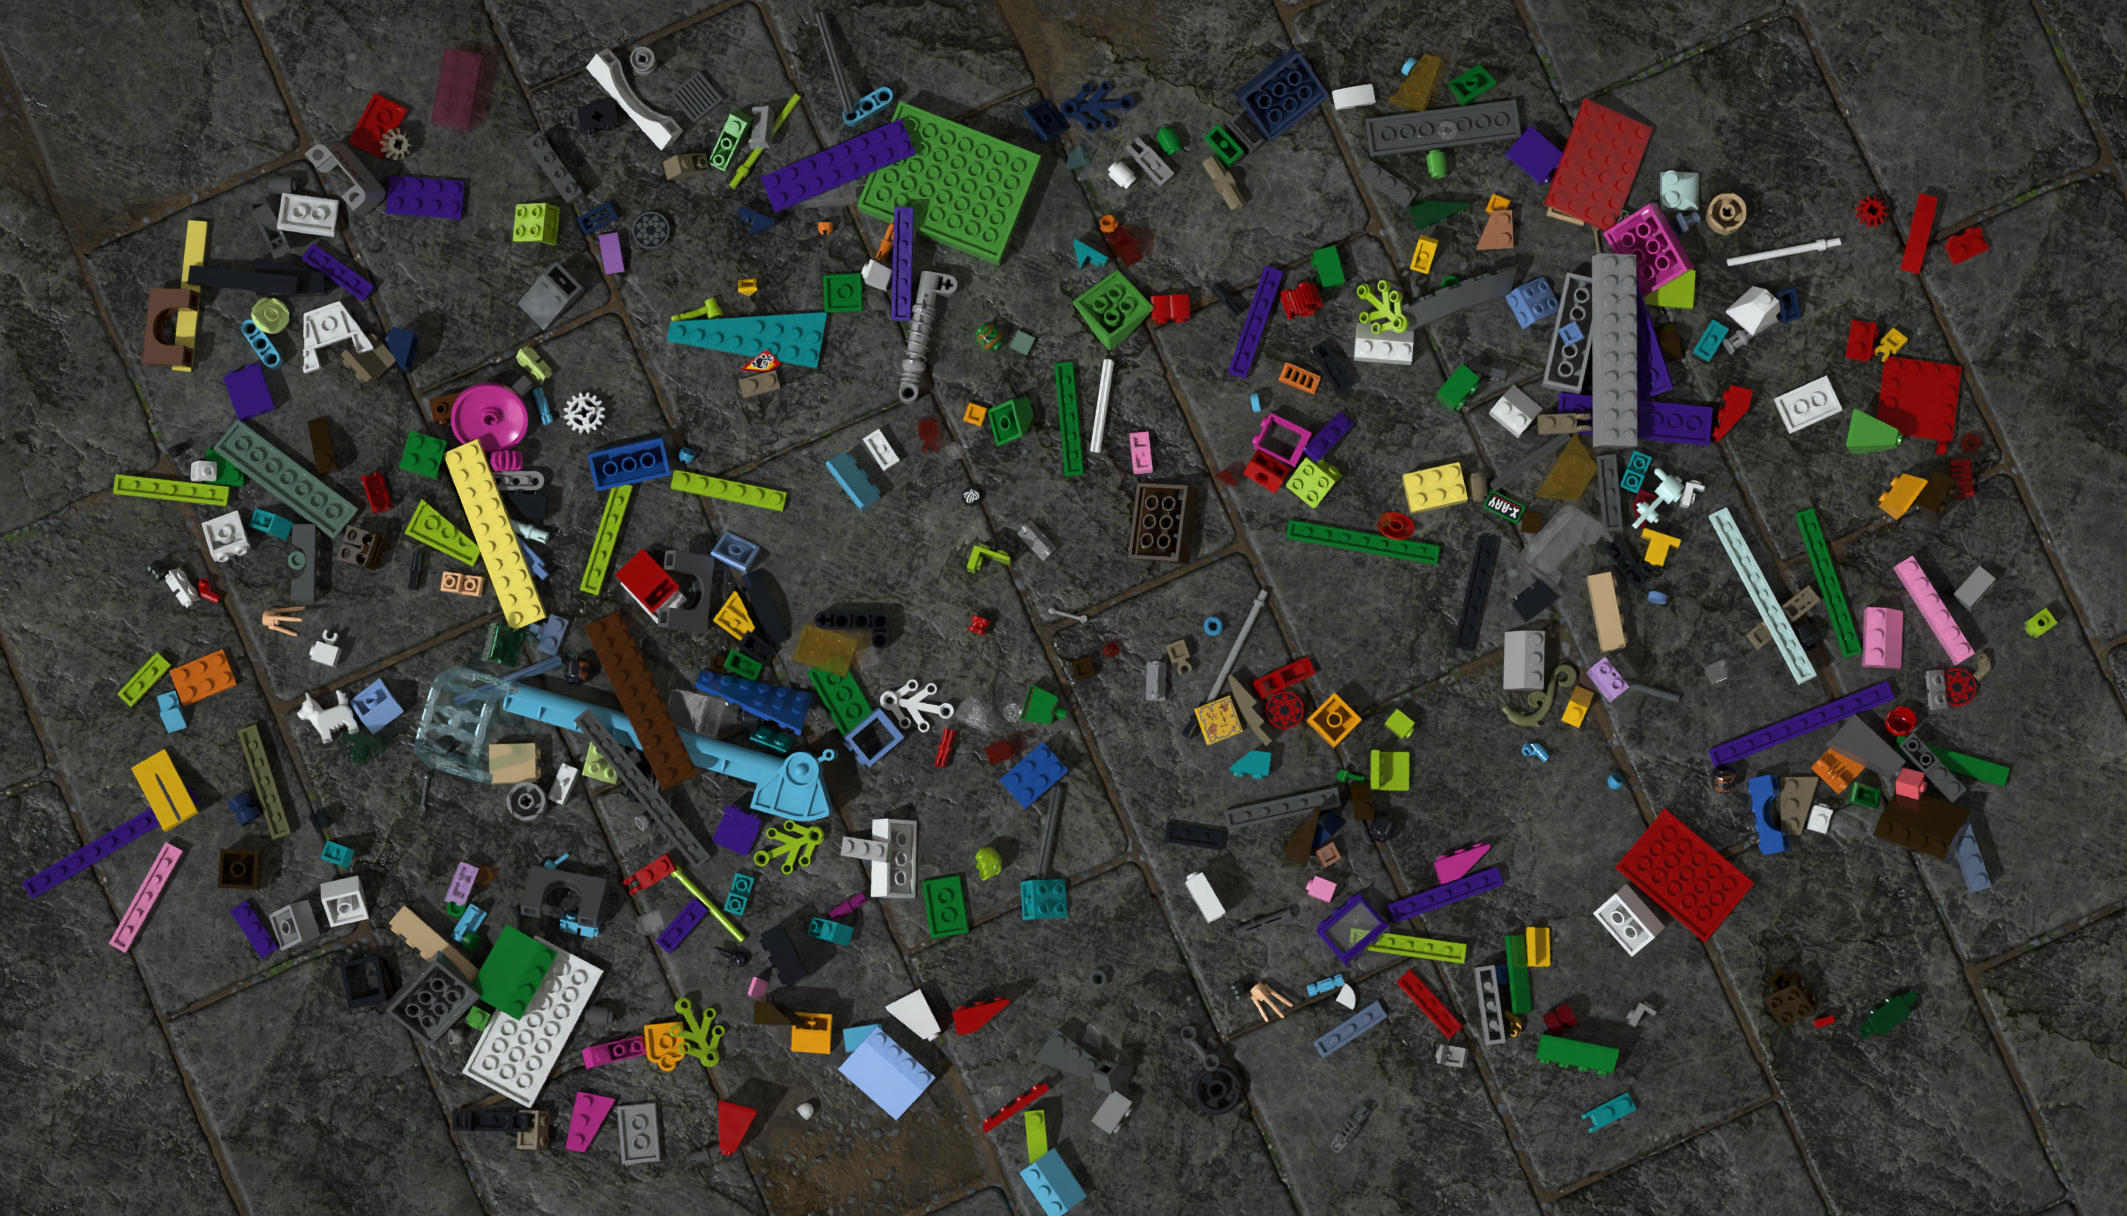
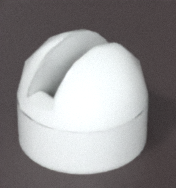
M809 1103L801 1104L797 1108L805 1120H808L813 1114V1107Z

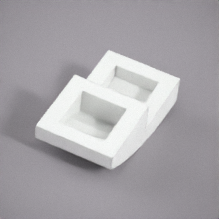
M1372 84L1332 91L1336 110L1371 105L1376 102Z

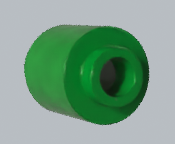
M1166 126L1158 131L1159 135L1156 138L1165 153L1171 156L1182 149V143L1173 128Z

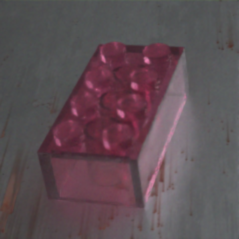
M444 48L431 123L434 127L471 133L485 60L482 54Z

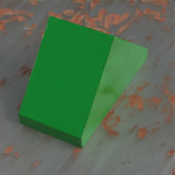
M1854 782L1850 786L1847 803L1877 809L1881 790Z

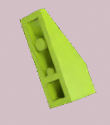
M1044 1110L1024 1112L1029 1163L1048 1152Z

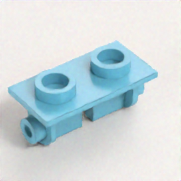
M470 903L450 936L462 943L467 933L470 931L476 932L487 913Z
M569 912L564 913L561 917L560 929H563V932L577 934L578 928H581L580 935L594 938V936L598 937V928L602 921L598 922L597 928L578 925V915Z

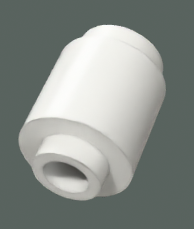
M1115 161L1108 169L1110 171L1108 175L1120 187L1125 189L1136 180L1134 173L1122 162L1117 163Z

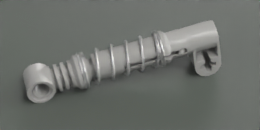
M930 271L921 272L916 304L912 307L914 315L913 320H910L912 322L911 330H908L910 336L909 340H906L908 347L907 350H904L910 358L902 360L903 372L905 373L902 374L903 378L901 381L903 382L900 384L899 398L904 404H913L918 398L920 386L917 384H920L921 376L919 375H922L926 368L924 363L927 361L925 354L929 351L927 344L931 341L929 333L933 331L931 323L935 321L933 317L936 314V309L934 308L936 295L951 297L957 291V281L951 275ZM939 279H943L941 291L937 290ZM947 282H950V286H952L949 290H946L944 286ZM910 389L914 392V395L911 398H906L903 392Z

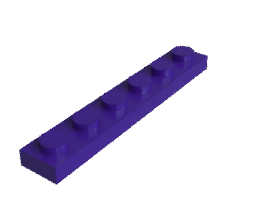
M909 206L894 207L891 320L910 321L912 316L914 207Z
M1265 266L1228 374L1246 380L1283 271Z
M1494 867L1388 905L1395 924L1504 884L1498 868Z

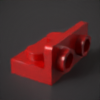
M1970 227L1964 231V235L1958 236L1956 234L1947 239L1948 242L1944 247L1953 266L1989 250L1981 233V227Z
M1851 321L1845 353L1846 359L1868 362L1870 357H1874L1875 346H1872L1873 339H1877L1879 328H1876V322Z

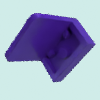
M732 804L731 807L726 805L723 811L724 816L716 830L713 841L742 856H747L763 822L759 820L760 816L749 812V814L741 812L743 808Z

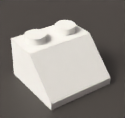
M1512 385L1490 410L1489 415L1519 438L1542 411V408L1516 386Z
M358 876L320 884L321 900L331 927L369 919L363 888Z

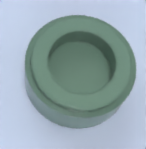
M301 551L292 552L288 557L289 566L294 570L304 569L307 565L306 555Z

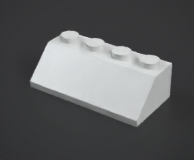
M897 819L873 820L872 841L892 843L893 848L891 863L872 860L871 897L915 898L917 821Z

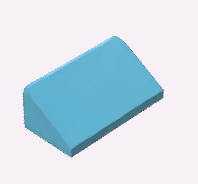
M873 1024L843 1029L846 1053L853 1052L875 1026L882 1030V1025Z

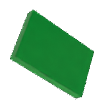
M960 875L922 881L931 939L969 933Z

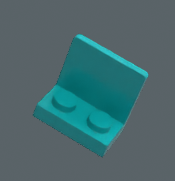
M1065 879L1020 882L1023 920L1067 918Z

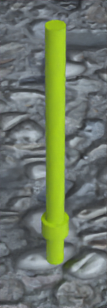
M793 95L773 123L772 137L801 99L799 95ZM764 148L754 149L743 166L740 165L737 169V174L729 186L735 189L743 177L746 178L750 172L749 169Z
M675 865L677 871L671 875L674 878L677 877L741 943L746 937L682 873L683 870L678 865Z

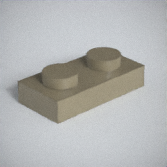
M776 370L739 380L744 399L781 390Z

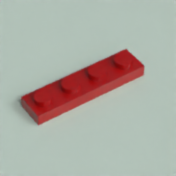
M1039 1082L1031 1088L1033 1092L1027 1096L1023 1093L1015 1099L1017 1103L1011 1107L1007 1104L999 1110L1001 1114L995 1118L991 1115L982 1121L984 1123L982 1126L984 1132H989L1050 1089L1047 1084L1044 1083L1042 1085Z

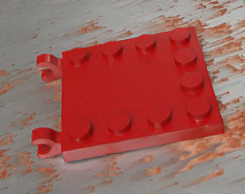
M1889 356L1883 364L1877 419L1898 429L1903 436L1937 440L1936 454L1944 455L1946 453V442H1952L1961 366Z

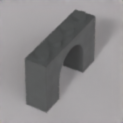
M678 550L665 551L664 570L686 575L693 586V598L690 605L684 610L671 607L659 608L657 627L690 633H706L714 557Z
M531 865L521 902V915L540 918L546 896L557 888H570L576 891L582 899L578 912V925L597 928L607 890V879H603L600 876H586L579 872L570 873L562 869L554 870L541 865Z

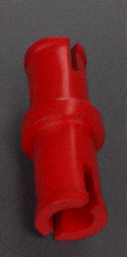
M944 728L941 743L937 747L939 750L934 766L946 769L949 753H952L953 750L951 746L956 731Z

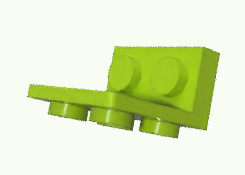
M547 203L517 204L513 241H539L549 245H556L560 207Z
M974 545L967 565V571L975 574L976 569L980 570L983 557L1007 565L1011 564V558L1004 551L997 550L996 553L990 551V547L986 545Z
M1371 750L1370 789L1408 791L1409 752H1379V750Z

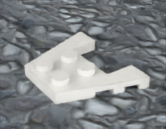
M340 301L304 313L303 372L305 374L322 368L316 349L352 337L358 355L375 350L370 340Z

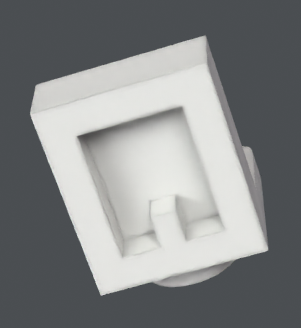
M196 461L191 463V482L216 481V462Z
M1690 480V483L1686 482L1679 507L1688 508L1690 504H1693L1695 493L1692 492H1703L1705 486H1702L1701 482Z
M1818 803V806L1814 805L1806 829L1826 834L1830 817L1833 814V810L1829 809L1830 806Z

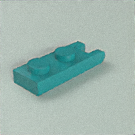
M1628 1092L1581 1115V1117L1586 1119L1590 1116L1594 1127L1589 1128L1588 1131L1592 1133L1637 1109Z

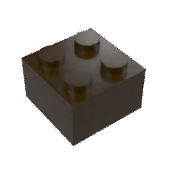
M220 849L218 888L260 891L263 852Z

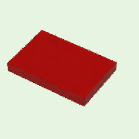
M374 92L348 143L383 160L386 152H382L381 149L385 145L380 144V141H385L386 139L382 135H388V129L394 131L395 128H400L409 110Z

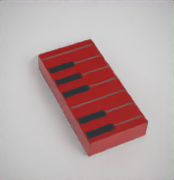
M1970 458L1951 459V478L1959 486L1958 493L1954 498L1973 497Z

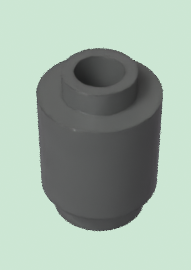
M274 175L268 179V190L273 192V194H293V191L297 189V180L293 179V176Z
M590 1005V1009L586 1008L585 1020H589V1024L604 1026L613 1024L614 1009L609 1008V1006Z

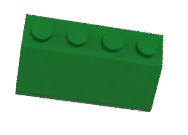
M1542 1034L1539 1035L1535 1058L1540 1059L1539 1063L1551 1065V1062L1559 1063L1558 1067L1570 1069L1571 1065L1578 1067V1071L1589 1072V1069L1597 1070L1596 1074L1608 1076V1073L1614 1072L1619 1049Z

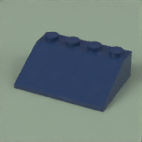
M1293 48L1233 94L1240 106L1269 142H1272L1329 97V94L1301 53Z

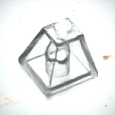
M969 696V698L964 697L954 714L955 720L990 735L991 729L983 707L979 704L980 700Z

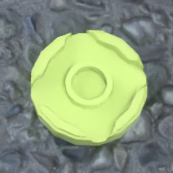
M264 297L258 300L252 308V320L263 332L270 334L279 333L289 323V311L285 304L278 299Z

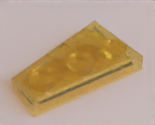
M1424 54L1410 72L1411 75L1398 87L1397 93L1388 100L1389 104L1425 112L1443 64L1442 58Z

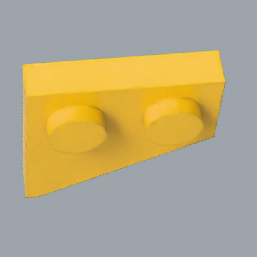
M734 591L713 621L741 641L747 630L753 632L755 626L738 593Z

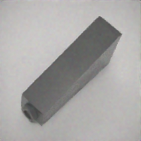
M1855 714L1825 744L1835 752L1887 779L1893 775L1897 777L1903 768L1902 765L1906 762Z

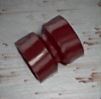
M1566 1002L1556 1007L1555 1012L1549 1011L1542 1015L1547 1028L1554 1037L1562 1034L1565 1028L1570 1029L1578 1024Z

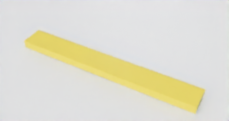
M188 220L181 289H191L200 294L201 286L188 285L187 281L190 265L204 267L208 222ZM199 305L198 312L178 311L175 345L186 346L195 350ZM172 367L173 371L192 372V368Z

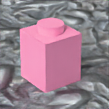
M1315 876L1313 880L1309 879L1306 890H1309V896L1330 903L1337 884Z

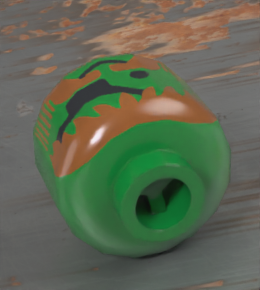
M985 323L975 333L977 335L976 342L985 351H991L992 349L997 351L1003 345L1001 341L1004 335L994 324Z

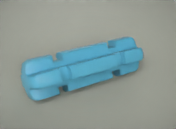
M534 389L532 393L534 398H536L535 401L539 413L542 415V421L545 425L553 422V418L549 414L550 409L544 397L543 389Z
M1339 974L1334 976V979L1328 978L1317 982V985H1308L1307 991L1310 996L1317 995V992L1323 993L1334 989V986H1343L1345 982L1343 976Z

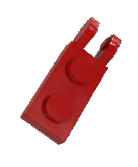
M667 853L635 872V875L624 880L623 883L624 885H629L636 879L639 880L641 885L629 891L630 896L674 873L677 871V868Z

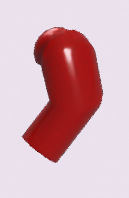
M201 578L198 582L201 597L218 604L221 595L212 592L209 579Z

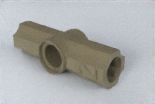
M1213 155L1202 162L1203 167L1212 179L1213 186L1218 194L1222 195L1231 211L1237 210L1246 204L1236 187L1235 180L1230 172L1226 171L1217 155Z

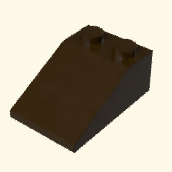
M1935 470L1915 502L1932 525L1941 518L1942 514L1946 513L1948 504L1957 495L1959 487L1954 479Z

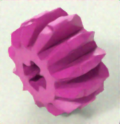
M519 451L493 452L490 459L492 470H521L523 464L522 453Z

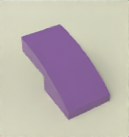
M618 232L599 235L605 274L624 272Z

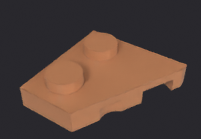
M1493 210L1476 250L1513 248L1512 210Z

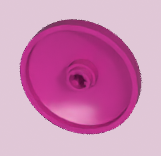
M479 383L467 388L457 397L452 407L451 425L455 436L463 445L479 439L484 453L492 454L496 451H508L522 440L528 426V412L522 398L511 388L499 383Z

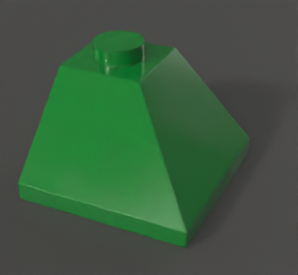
M1029 398L1012 399L987 410L997 447L1025 436L1033 418Z

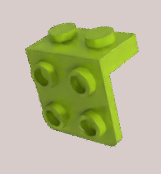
M1307 456L1287 481L1286 486L1309 506L1315 508L1331 487L1341 478L1342 474L1339 473L1335 466L1329 465L1324 461L1323 457L1316 463L1311 457Z

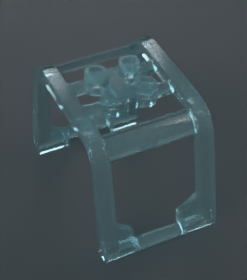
M456 666L439 673L430 689L414 747L415 755L428 767L490 785L494 775L478 766V758L492 709L497 699L509 695H517L520 685L462 666ZM461 679L473 682L477 679L497 685V688L488 693L452 682L451 680ZM441 688L485 701L481 716L473 715L468 710H457L452 705L443 706L437 704ZM434 711L440 712L445 717H451L448 721L449 725L431 722ZM461 721L478 724L475 735L467 733L464 729H458ZM428 730L436 731L441 736H452L457 741L466 740L472 742L469 758L425 745ZM453 762L467 766L468 770L452 766L450 763Z

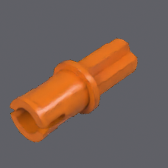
M889 224L884 239H881L882 243L876 255L877 259L887 262L893 247L894 224Z

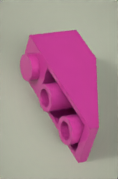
M1482 842L1473 845L1474 849L1466 851V848L1455 851L1454 856L1448 857L1446 854L1437 857V861L1433 864L1440 885L1460 879L1491 848L1490 844L1485 845Z
M643 1035L582 1050L586 1069L647 1054Z

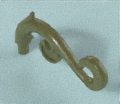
M1566 664L1556 667L1550 678L1547 695L1542 691H1534L1528 696L1527 701L1532 708L1539 707L1537 704L1538 700L1542 702V707L1536 713L1526 716L1524 712L1518 713L1505 705L1502 711L1508 716L1507 719L1520 726L1540 727L1537 722L1547 715L1553 703L1558 673L1564 671L1568 675V679L1563 682L1559 681L1558 685L1569 687L1576 681L1577 674L1575 669Z

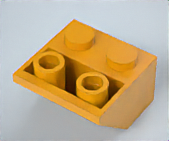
M794 1012L805 1021V1026H792L791 1051L830 1054L833 1015Z

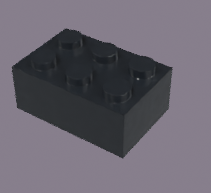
M782 924L760 934L762 939L759 941L763 949L771 954L768 959L773 968H778L780 973L777 976L782 985H787L790 988L810 977Z

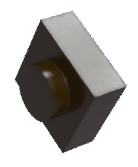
M1090 657L1071 662L1077 681L1095 676Z

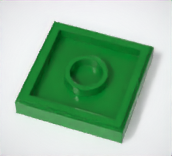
M861 273L823 275L825 313L863 312Z

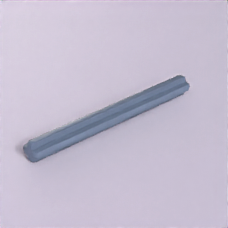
M560 655L554 656L455 695V703L460 706L508 687L511 681L521 682L563 665Z

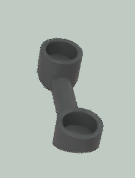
M1185 1026L1181 1030L1183 1042L1191 1045L1204 1060L1206 1070H1217L1220 1066L1219 1058L1213 1054L1209 1055L1197 1041L1196 1030L1192 1026Z

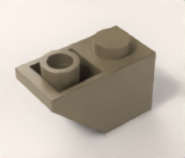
M705 153L679 154L663 162L667 180L685 179L710 172Z

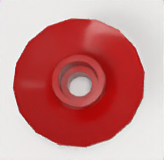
M1397 512L1384 513L1378 518L1377 522L1378 529L1383 535L1396 540H1405L1411 537L1415 529L1414 523L1409 517Z

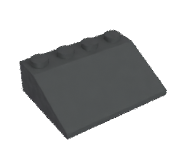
M438 950L388 1001L386 1012L431 1046L481 994L456 964Z

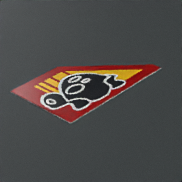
M765 350L740 369L743 371L770 372L781 363L768 350Z

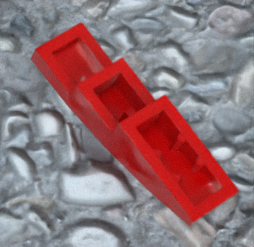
M1919 192L1900 270L1919 274L1938 197Z

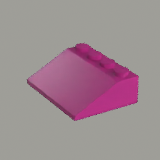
M1657 202L1646 205L1603 233L1615 254L1636 255V280L1639 281L1644 297L1695 268Z

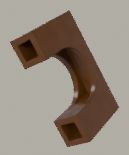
M150 288L148 313L146 314V332L144 333V350L142 351L143 364L151 367L192 368L194 349L180 345H167L163 338L162 329L166 319L175 312H198L199 292L191 289Z

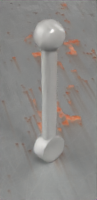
M1054 607L1048 609L1050 614L1055 613L1080 620L1081 623L1087 622L1085 615H1073L1056 610Z

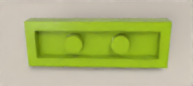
M156 652L117 694L130 707H133L172 665Z

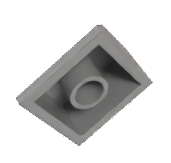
M308 900L289 904L269 915L281 951L309 942L320 936L319 928Z

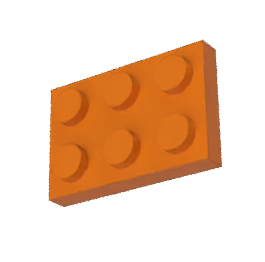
M223 649L169 671L184 707L238 685Z

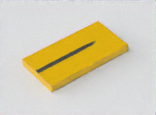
M165 749L131 768L163 831L167 832L199 813Z

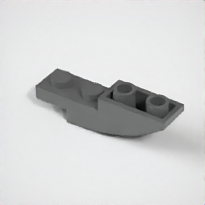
M1914 733L1899 745L1922 773H1925V776L1952 804L1967 791Z

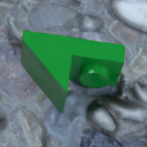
M731 649L724 667L755 682L763 664Z

